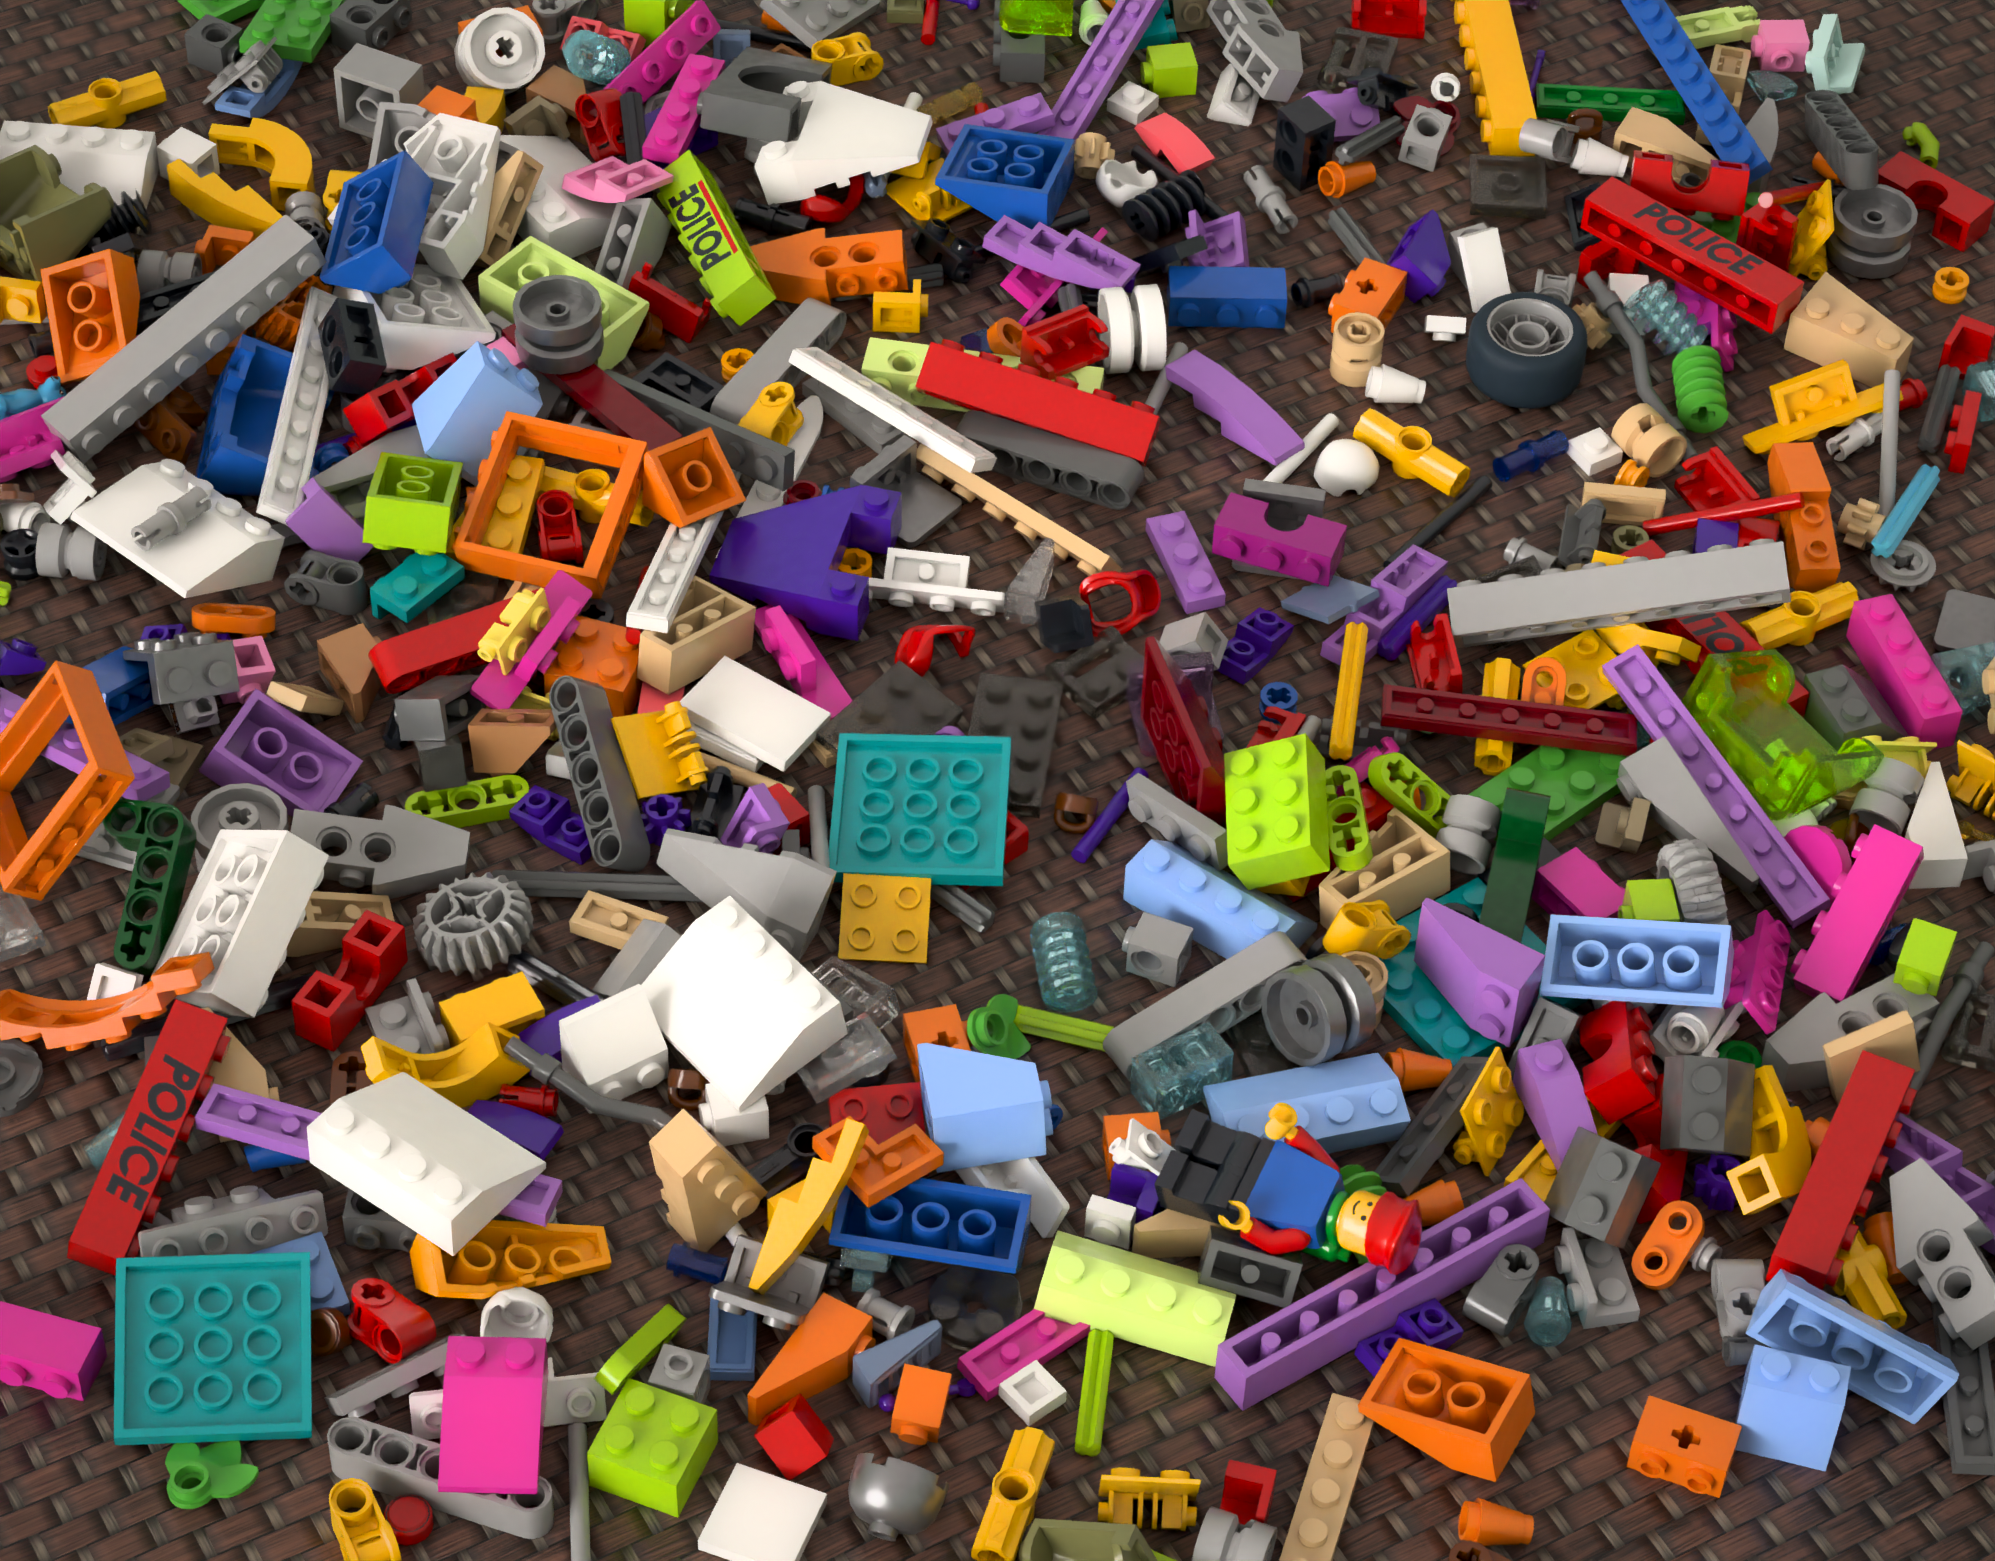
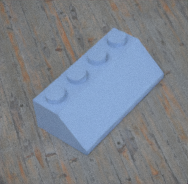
M1151 839L1127 863L1125 868L1123 900L1144 912L1193 927L1192 940L1225 959L1232 957L1266 935L1277 931L1284 932L1299 949L1317 929L1316 922L1258 889L1247 890L1237 877L1224 870L1219 871L1205 861L1197 860L1190 851L1175 842Z
M1551 914L1540 995L1723 1008L1730 992L1734 958L1731 925Z
M1378 1052L1320 1063L1315 1066H1305L1206 1085L1203 1088L1212 1122L1235 1131L1251 1133L1261 1139L1264 1137L1276 1141L1266 1135L1265 1125L1270 1120L1269 1111L1276 1104L1283 1102L1290 1105L1297 1114V1123L1294 1127L1302 1126L1321 1144L1328 1154L1399 1140L1411 1121L1399 1079ZM1285 1137L1279 1139V1141L1284 1142Z
M1780 1269L1761 1291L1746 1331L1748 1336L1773 1349L1850 1366L1849 1390L1914 1425L1957 1382L1959 1372L1952 1361L1934 1351L1930 1346L1915 1341L1891 1328L1887 1323L1874 1319L1850 1306L1843 1299L1833 1297L1807 1283L1802 1277L1793 1275L1783 1269Z

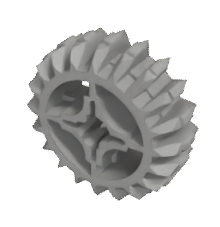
M1682 839L1673 841L1672 844L1664 845L1663 848H1660L1656 861L1658 869L1656 876L1657 879H1671L1680 922L1728 925L1729 922L1726 914L1728 908L1725 904V893L1721 884L1722 878L1719 877L1717 864L1713 861V855L1708 846L1699 839Z
M472 872L467 879L459 880L455 877L454 883L449 885L439 884V891L426 894V903H421L417 906V915L412 918L417 948L421 950L422 956L427 960L429 966H437L441 973L452 970L458 976L465 970H469L475 975L478 969L486 967L492 971L494 964L498 962L508 963V955L521 953V944L530 941L529 933L534 929L531 904L517 881L509 882L505 875L494 878L490 872H487L482 877H476Z

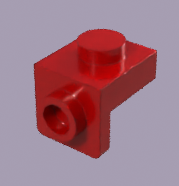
M1601 240L1594 245H1589L1581 252L1577 282L1588 289L1589 287L1585 283L1584 277L1591 271H1597L1602 280L1609 277V273L1638 274L1640 261Z

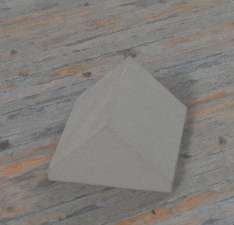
M643 919L592 990L607 999L637 984L642 985L680 939L681 935L667 924Z

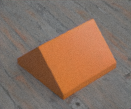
M711 427L644 454L642 505L679 528L746 501Z

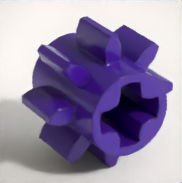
M659 794L650 798L648 802H642L643 814H641L649 844L654 843L661 847L664 834L668 828L685 831V827L692 825L690 809H683L681 797L674 798L667 794Z
M1711 1154L1708 1166L1703 1164L1696 1165L1693 1177L1696 1184L1693 1195L1694 1197H1701L1709 1210L1727 1209L1729 1212L1733 1211L1737 1198L1726 1172L1741 1165L1735 1159V1156H1716Z

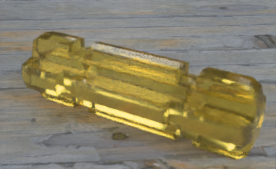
M971 82L962 86L961 91L959 89L951 91L932 101L933 104L927 102L916 110L930 115L933 121L932 125L939 122L938 118L940 120L947 119L966 110V105L973 107L981 103L983 100V90L975 82Z

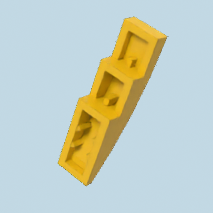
M180 159L166 165L170 194L192 212L215 226L254 232L256 239L283 217L249 185L234 191L214 172L200 178Z
M846 1118L832 1162L829 1163L813 1157L798 1202L779 1197L748 1286L753 1292L764 1295L798 1259L826 1221L851 1177L868 1136L869 1130L865 1124Z

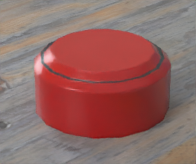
M401 1495L393 1499L386 1506L383 1514L394 1532L397 1543L401 1545H414L424 1541L431 1534L434 1526L432 1507L427 1500L417 1495Z

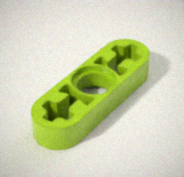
M1401 753L1383 754L1372 759L1368 768V778L1372 787L1435 839L1437 832L1441 828L1447 827L1442 821V817L1451 796ZM1390 775H1391L1395 780L1390 781V780H1389ZM1417 787L1424 792L1426 797V804L1423 810L1418 809L1414 803L1413 795Z
M1337 765L1325 771L1329 846L1334 862L1339 869L1356 871L1369 864L1373 857V850L1362 790L1357 774L1349 766ZM1343 785L1346 796H1337V786ZM1351 812L1357 814L1350 822H1335L1336 818L1343 813ZM1354 839L1355 850L1348 852L1346 840Z
M509 774L423 790L408 797L405 802V810L422 815V810H428L429 814L422 816L457 828L509 819V810L529 791V785L524 778ZM506 794H513L514 798H508ZM487 797H491L492 803L487 804ZM464 799H474L479 802L478 806L469 810L456 806L458 802ZM444 805H448L449 811L444 812Z
M669 1303L666 1304L608 1359L594 1380L613 1396L625 1385L628 1378L634 1377L661 1351L664 1343L668 1344L673 1339L687 1318Z

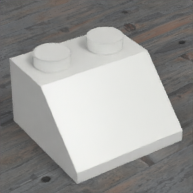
M640 984L559 1020L563 1070L602 1097L622 1100L640 1090L652 1088L668 1078V1048L645 991ZM586 1108V1110L588 1111L589 1114H592V1113H593V1112H591L590 1110H588V1109Z

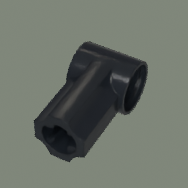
M810 1122L795 1126L789 1132L787 1143L749 1170V1173L768 1192L760 1200L759 1205L762 1208L764 1206L767 1207V1199L806 1179L813 1157L822 1160L812 1149V1137L825 1130L822 1126Z

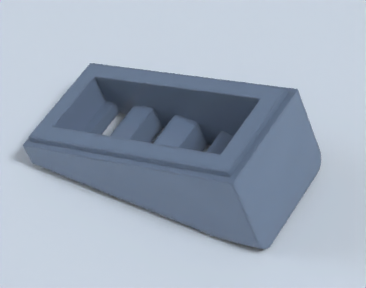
M937 1319L854 1355L852 1384L868 1408L877 1405L879 1398L883 1394L892 1393L899 1387L904 1363L924 1367L941 1353L942 1326Z

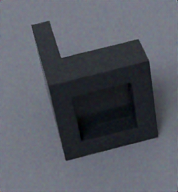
M1070 594L1035 602L1040 642L1053 653L1094 645L1089 605L1077 595Z

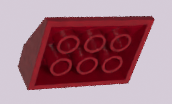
M1154 636L1147 637L1145 641L1140 711L1141 722L1173 795L1227 830L1225 766L1220 733L1216 727L1211 728L1208 722V709L1204 697L1196 695L1189 678Z

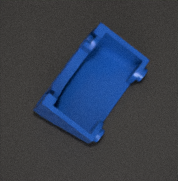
M242 334L216 382L210 402L195 477L210 482L213 485V489L222 495L260 496L293 353ZM330 386L325 404V409L328 408L334 394V391L330 390ZM314 460L312 462L309 479L319 474V470L314 469Z

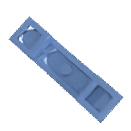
M282 59V70L262 93L252 92L244 83L240 88L229 86L216 101L215 110L249 118L265 116L286 95L303 62Z

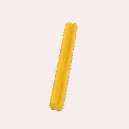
M1352 621L1346 625L1329 744V755L1334 760L1341 758L1346 761L1352 756L1368 638V627L1363 622L1356 624Z

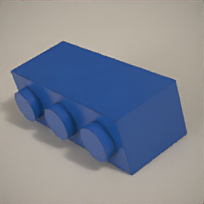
M1169 266L1167 286L1168 326L1285 328L1287 308L1285 268Z
M123 646L82 667L93 672L114 726L154 705L148 662L124 660L123 651L133 649L127 646ZM69 715L64 722L74 725L72 718Z

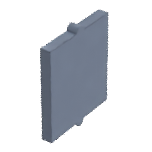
M1334 575L1328 587L1317 583L1304 586L1299 592L1282 600L1281 606L1282 609L1330 624L1351 612H1357L1358 608L1379 598L1380 595L1378 589Z

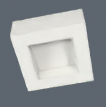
M1128 81L1107 99V111L1137 125L1158 108L1159 95Z
M1433 315L1425 317L1424 333H1433L1432 340L1456 342V335H1464L1466 332V318Z
M1600 427L1567 441L1566 453L1588 476L1615 466L1622 461L1623 450Z
M97 963L87 1000L109 998L133 991L141 987L144 975L106 963Z
M1092 1194L1086 1208L1084 1236L1095 1239L1102 1244L1129 1249L1133 1240L1136 1207Z
M1035 1360L1001 1382L998 1395L1028 1426H1031L1064 1404L1067 1391Z

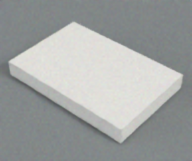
M724 656L680 701L682 707H687V715L691 722L782 772L830 724L831 718L830 712L727 656Z

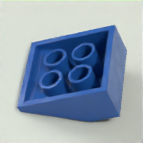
M964 124L936 176L935 185L997 222L1006 215L1030 229H1033L1038 222L1050 227L1074 180L1075 139Z

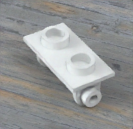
M1134 1118L1129 1122L1127 1138L1123 1140L1121 1137H1118L1109 1147V1153L1113 1155L1112 1160L1116 1164H1125L1145 1171L1149 1169L1157 1176H1159L1171 1150H1175L1163 1141L1156 1132L1147 1129Z

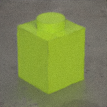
M1190 42L1147 46L1146 62H1141L1140 74L1142 83L1148 84L1151 92L1159 95V98L1196 94L1198 64Z
M1913 918L1897 962L1893 982L1900 984L1905 990L1914 994L1927 993L1936 996L1953 952L1957 931Z

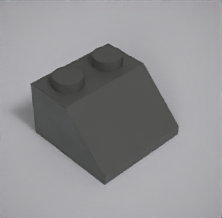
M1842 664L1805 674L1803 687L1809 692L1804 719L1836 767L1851 763L1854 758H1843L1841 753L1854 746L1856 740L1861 737L1877 735L1882 737V741H1894L1902 737H1909L1874 683Z
M1694 1055L1665 1057L1660 1150L1750 1157L1755 1065L1728 1058Z
M1578 1126L1544 1203L1550 1208L1549 1215L1598 1240L1624 1249L1661 1163Z

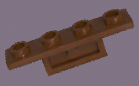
M177 386L162 401L155 404L137 419L133 426L167 459L176 460L185 466L197 438L196 432L190 426H201L206 412L194 401L190 393Z

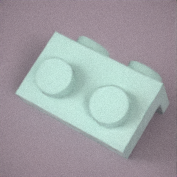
M1823 14L1819 29H1815L1813 32V47L1811 51L1806 53L1805 65L1807 73L1812 74L1815 90H1831L1840 95L1853 91L1865 54L1864 43L1843 44L1838 14Z

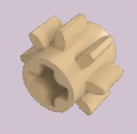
M1087 132L1081 134L1076 139L1074 169L1079 177L1096 179V173L1105 160H1114L1115 150L1110 149L1111 143L1107 142L1105 136L1099 133Z
M1591 302L1588 306L1584 303L1581 305L1576 304L1572 309L1579 315L1585 326L1587 348L1590 347L1594 350L1597 347L1600 349L1612 337L1611 333L1607 331L1612 323L1611 319L1605 318L1594 302Z
M1859 498L1857 506L1850 503L1846 504L1837 526L1838 532L1846 534L1843 543L1864 550L1866 542H1872L1887 519V516L1878 513L1879 504L1863 498Z

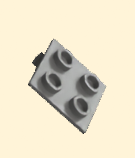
M273 37L266 44L261 40L257 41L244 53V56L236 63L233 61L217 74V78L207 86L210 93L202 103L206 105L238 78L252 92H264L283 68L282 59L271 47L277 38Z

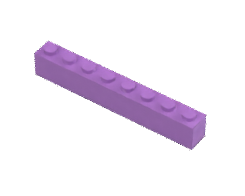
M1522 1178L1512 1182L1423 1231L1418 1253L1412 1264L1398 1275L1390 1274L1386 1267L1375 1266L1367 1262L1218 1344L1214 1378L1238 1407L1244 1411L1355 1349L1359 1341L1395 1326L1399 1313L1434 1298L1439 1302L1482 1278L1504 1247L1511 1244H1522L1533 1249L1541 1245L1545 1239L1550 1208Z

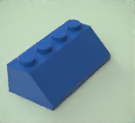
M406 150L344 182L325 254L327 263L322 266L320 279L324 283L382 294L393 287L400 288L412 278L434 182Z
M919 1178L868 1208L845 1185L839 1196L829 1236V1245L1016 1274L1022 1267L1029 1235L1032 1195Z

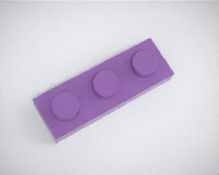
M1040 92L936 128V133L940 145L948 156L964 124L1035 133L1055 126V121L1051 109Z
M1185 511L1147 518L1145 531L1185 613L1189 614L1225 606L1226 594Z

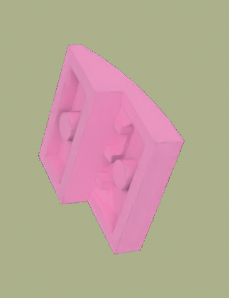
M610 156L565 174L562 189L588 200L618 203L628 201L672 183L674 175L646 159L628 165L616 157Z

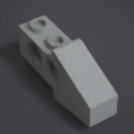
M1211 0L1206 12L1227 42L1222 52L1225 58L1263 99L1288 102L1303 74L1299 33L1286 30L1266 0Z
M385 805L383 820L294 809L291 833L321 851L332 846L340 847L345 851L339 856L328 857L323 868V879L338 881L340 884L352 888L372 885V895H389V899L439 888V884L449 885L454 883L455 877L459 880L465 879L470 846V832L392 805ZM374 852H381L389 858L383 862H373L367 857Z
M1895 973L1837 1004L1823 992L1766 1040L1761 1066L1773 1065L1783 1092L1830 1087L1823 1052L1824 1044L1903 1010H1907L1914 1022L1916 1042L1923 1041L1940 1003L1930 994H1914L1905 990L1900 984L1894 983Z
M1919 1158L1889 1177L1896 1266L1914 1286L1920 1285L1932 1303L1937 1300L1939 1301L1944 1313L1938 1317L1949 1336L1953 1340L1961 1337L1974 1350L1995 1337V1274L1979 1248L1995 1236L1973 1209L1922 1158ZM1950 1249L1948 1255L1943 1260L1936 1262L1940 1253ZM1971 1286L1970 1291L1964 1297L1957 1299L1959 1292L1963 1288Z

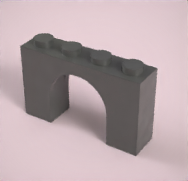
M747 46L738 57L733 58L732 63L726 69L724 68L715 80L711 81L710 86L699 94L696 110L697 114H701L700 128L767 142H791L798 134L801 98L783 94L785 87L797 81H806L807 83L823 81L830 84L832 63Z

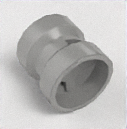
M301 191L292 194L286 200L285 214L307 232L313 227L325 229L323 201L318 195L313 192Z

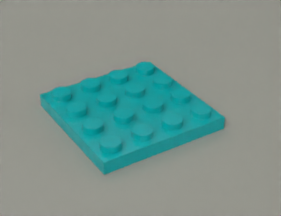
M839 733L829 840L830 868L837 871L834 882L843 883V873L931 878V885L1003 886L1012 753L1011 737Z
M1477 877L1435 901L1442 905L1447 903L1465 905L1471 908L1480 920L1487 886ZM1421 908L1396 921L1398 925L1405 926L1409 930L1411 939L1405 949L1394 957L1388 959L1379 958L1385 964L1388 971L1383 1009L1426 1054L1441 1057L1442 1059H1450L1452 1069L1462 1056L1489 1057L1495 1047H1500V1049L1507 1047L1495 1040L1487 1039L1479 1032L1471 1029L1414 961ZM1525 925L1521 944L1545 955L1546 945ZM1545 996L1571 1010L1588 1001V999ZM1525 1027L1523 1028V1030L1521 1031V1033L1518 1035V1037L1515 1039V1041H1517V1040H1519V1039L1521 1038L1522 1033H1523Z
M310 1252L116 1258L115 1445L312 1438Z

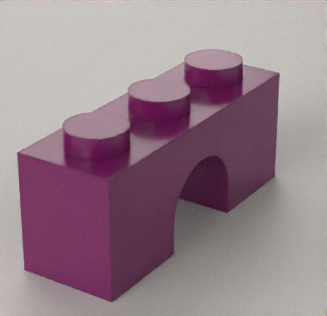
M1230 492L1214 524L1213 554L1329 586L1344 555L1347 525L1308 514L1305 522L1298 529L1292 531L1276 530L1267 524L1269 503Z

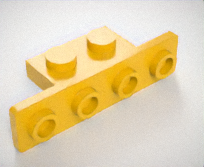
M1842 359L1769 386L1778 423L1745 434L1742 437L1744 444L1754 454L1765 455L1770 454L1773 443L1809 440L1816 437L1819 431L1826 428L1847 426L1853 423L1856 417L1870 412H1883L1884 383L1856 393L1849 365ZM1900 390V400H1899V401H1902V400H1903V395H1902V391Z

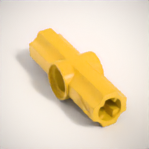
M156 71L121 82L112 78L98 79L89 85L87 93L52 103L47 107L52 124L84 127L96 125L100 128L112 129L121 126L125 122L127 114L162 104L164 101H167L160 76Z
M1371 408L1361 415L1359 422L1354 427L1353 437L1391 460L1394 473L1402 478H1420L1444 494L1454 498L1462 491L1470 477L1471 468L1433 446L1430 433L1421 427H1402Z
M545 466L538 498L549 490L565 491L572 496L574 507L578 510L579 517L583 521L600 523L615 484L610 482L607 472L601 469H587L576 474ZM641 490L630 523L648 527L654 518V512L642 505L643 490Z
M1847 581L1845 583H1836L1814 593L1807 591L1791 592V602L1784 603L1780 607L1743 621L1739 625L1767 652L1787 643L1794 646L1807 645L1813 641L1816 631L1851 617L1853 604L1855 601H1859L1857 589Z
M1496 658L1491 663H1485L1482 694L1479 696L1518 700L1521 668L1513 664L1511 659ZM1476 738L1474 766L1480 768L1485 775L1497 776L1511 766L1513 742Z
M1858 1230L1851 1251L1847 1252L1841 1249L1838 1259L1843 1260L1844 1265L1836 1286L1832 1288L1839 1296L1846 1295L1852 1307L1876 1320L1887 1323L1891 1328L1897 1330L1905 1325L1907 1314L1887 1280V1265L1881 1250L1875 1244L1867 1245Z
M1027 1426L1025 1429L1014 1431L1001 1470L993 1478L992 1495L971 1551L973 1559L977 1561H1015L1026 1527L1030 1525L1034 1518L1035 1502L1055 1447V1441L1045 1435L1043 1430ZM1015 1497L1019 1498V1500H1009L1007 1498Z

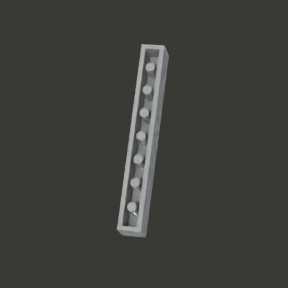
M285 214L42 414L41 417L50 432L58 436L62 441L63 447L83 464L327 263L316 239Z
M1768 538L1754 540L1749 543V546L1732 548L1731 545L1722 544L1712 546L1707 549V552L1690 554L1689 551L1679 550L1667 553L1665 558L1648 560L1647 557L1636 556L1625 559L1623 564L1606 566L1605 563L1594 562L1583 565L1581 570L1565 572L1560 568H1551L1541 571L1539 576L1523 578L1519 574H1509L1501 576L1496 582L1481 583L1478 580H1466L1458 583L1457 587L1447 588L1451 629L1457 648L1791 602L1783 541L1775 542L1773 539Z

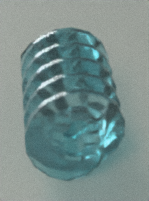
M579 30L572 33L565 40L562 47L568 69L573 75L603 86H607L631 63L628 49L621 42L590 30Z
M1658 279L1637 290L1626 301L1623 310L1627 311L1636 307L1637 311L1632 320L1634 322L1644 318L1648 320L1642 331L1645 334L1654 329L1658 331L1652 342L1655 345L1665 340L1668 342L1663 350L1665 356L1674 352L1679 354L1686 348L1702 345L1708 335V328L1704 324L1697 325V316L1694 313L1686 314L1688 310L1687 305L1684 302L1676 303L1677 294L1673 290L1666 291V282L1663 279Z
M1053 912L1043 916L1034 923L1030 930V943L1035 959V969L1038 973V984L1041 987V998L1045 1005L1061 1012H1075L1092 1005L1098 997L1095 975L1092 972V961L1089 958V947L1086 944L1087 937L1082 929L1084 923L1080 917L1068 912Z

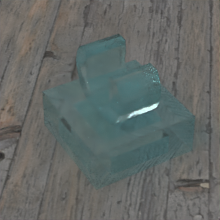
M842 1247L839 1266L854 1268L851 1291L866 1292L873 1288L875 1271L886 1273L891 1267L892 1255Z

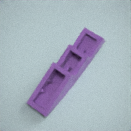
M1006 215L984 236L982 245L983 248L1020 266L1055 279L1096 289L1124 288L1140 270L1141 265L1076 229L1068 236H1065L1041 222H1038L1033 229H1030Z
M1194 349L1165 366L1166 379L1193 394L1194 407L1221 423L1222 436L1275 466L1305 448L1304 441L1251 388L1221 365Z
M1413 544L1371 580L1370 587L1378 589L1380 597L1358 608L1357 612L1347 614L1344 625L1323 642L1320 656L1340 666L1346 625L1352 621L1356 624L1363 622L1368 627L1365 665L1377 653L1379 648L1377 645L1378 641L1441 577L1447 568L1448 561Z
M1900 1114L1897 1121L1903 1123V1128L1894 1150L1885 1147L1882 1154L1889 1157L1887 1164L1897 1173L1914 1161L1922 1158L1973 1209L1995 1236V1186L1962 1167V1150ZM1995 1237L1981 1245V1247L1994 1256Z

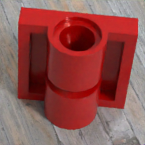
M920 1082L828 1090L829 1127L851 1116L855 1121L866 1125L869 1130L868 1135L878 1145L915 1123L925 1133Z

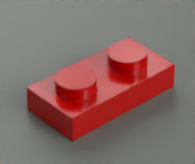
M1966 390L1963 405H1954L1949 427L1955 428L1957 431L1949 430L1944 454L1951 455L1949 472L1964 475L1982 393Z

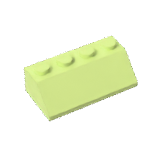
M529 236L478 276L481 311L488 314L493 310L512 324L515 323L513 317L515 294L526 283L539 277L551 275L574 276L588 281L598 290L602 301L601 324L603 327L604 346L601 356L594 364L603 371L606 369L611 370L626 357L649 310L648 301L532 236Z
M1057 1230L1034 1309L1045 1312V1317L1072 1325H1076L1079 1322L1091 1325L1090 1330H1109L1115 1338L1215 1367L1218 1344L1225 1340L1236 1294L1199 1284L1197 1271Z

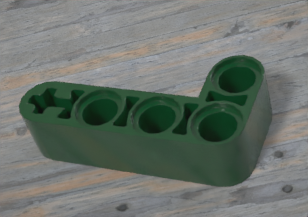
M1507 787L1479 923L1521 943L1551 796Z
M119 799L103 819V824L109 834L124 849L137 852L114 945V956L116 961L125 970L144 975L142 982H148L177 921L196 843V830L176 806ZM136 819L131 829L122 831L127 821ZM178 824L176 831L172 835L163 837L165 830L169 826ZM168 865V869L163 876L153 879L158 868ZM158 907L153 918L143 921V917L149 909Z

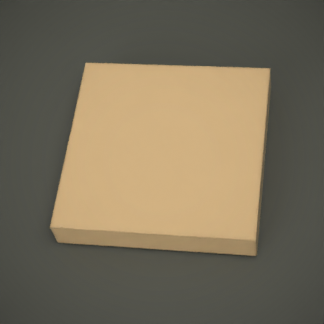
M1907 1010L1898 1012L1823 1045L1830 1090L1837 1105H1839L1862 1050L1915 1069V1072L1921 1070L1914 1022Z

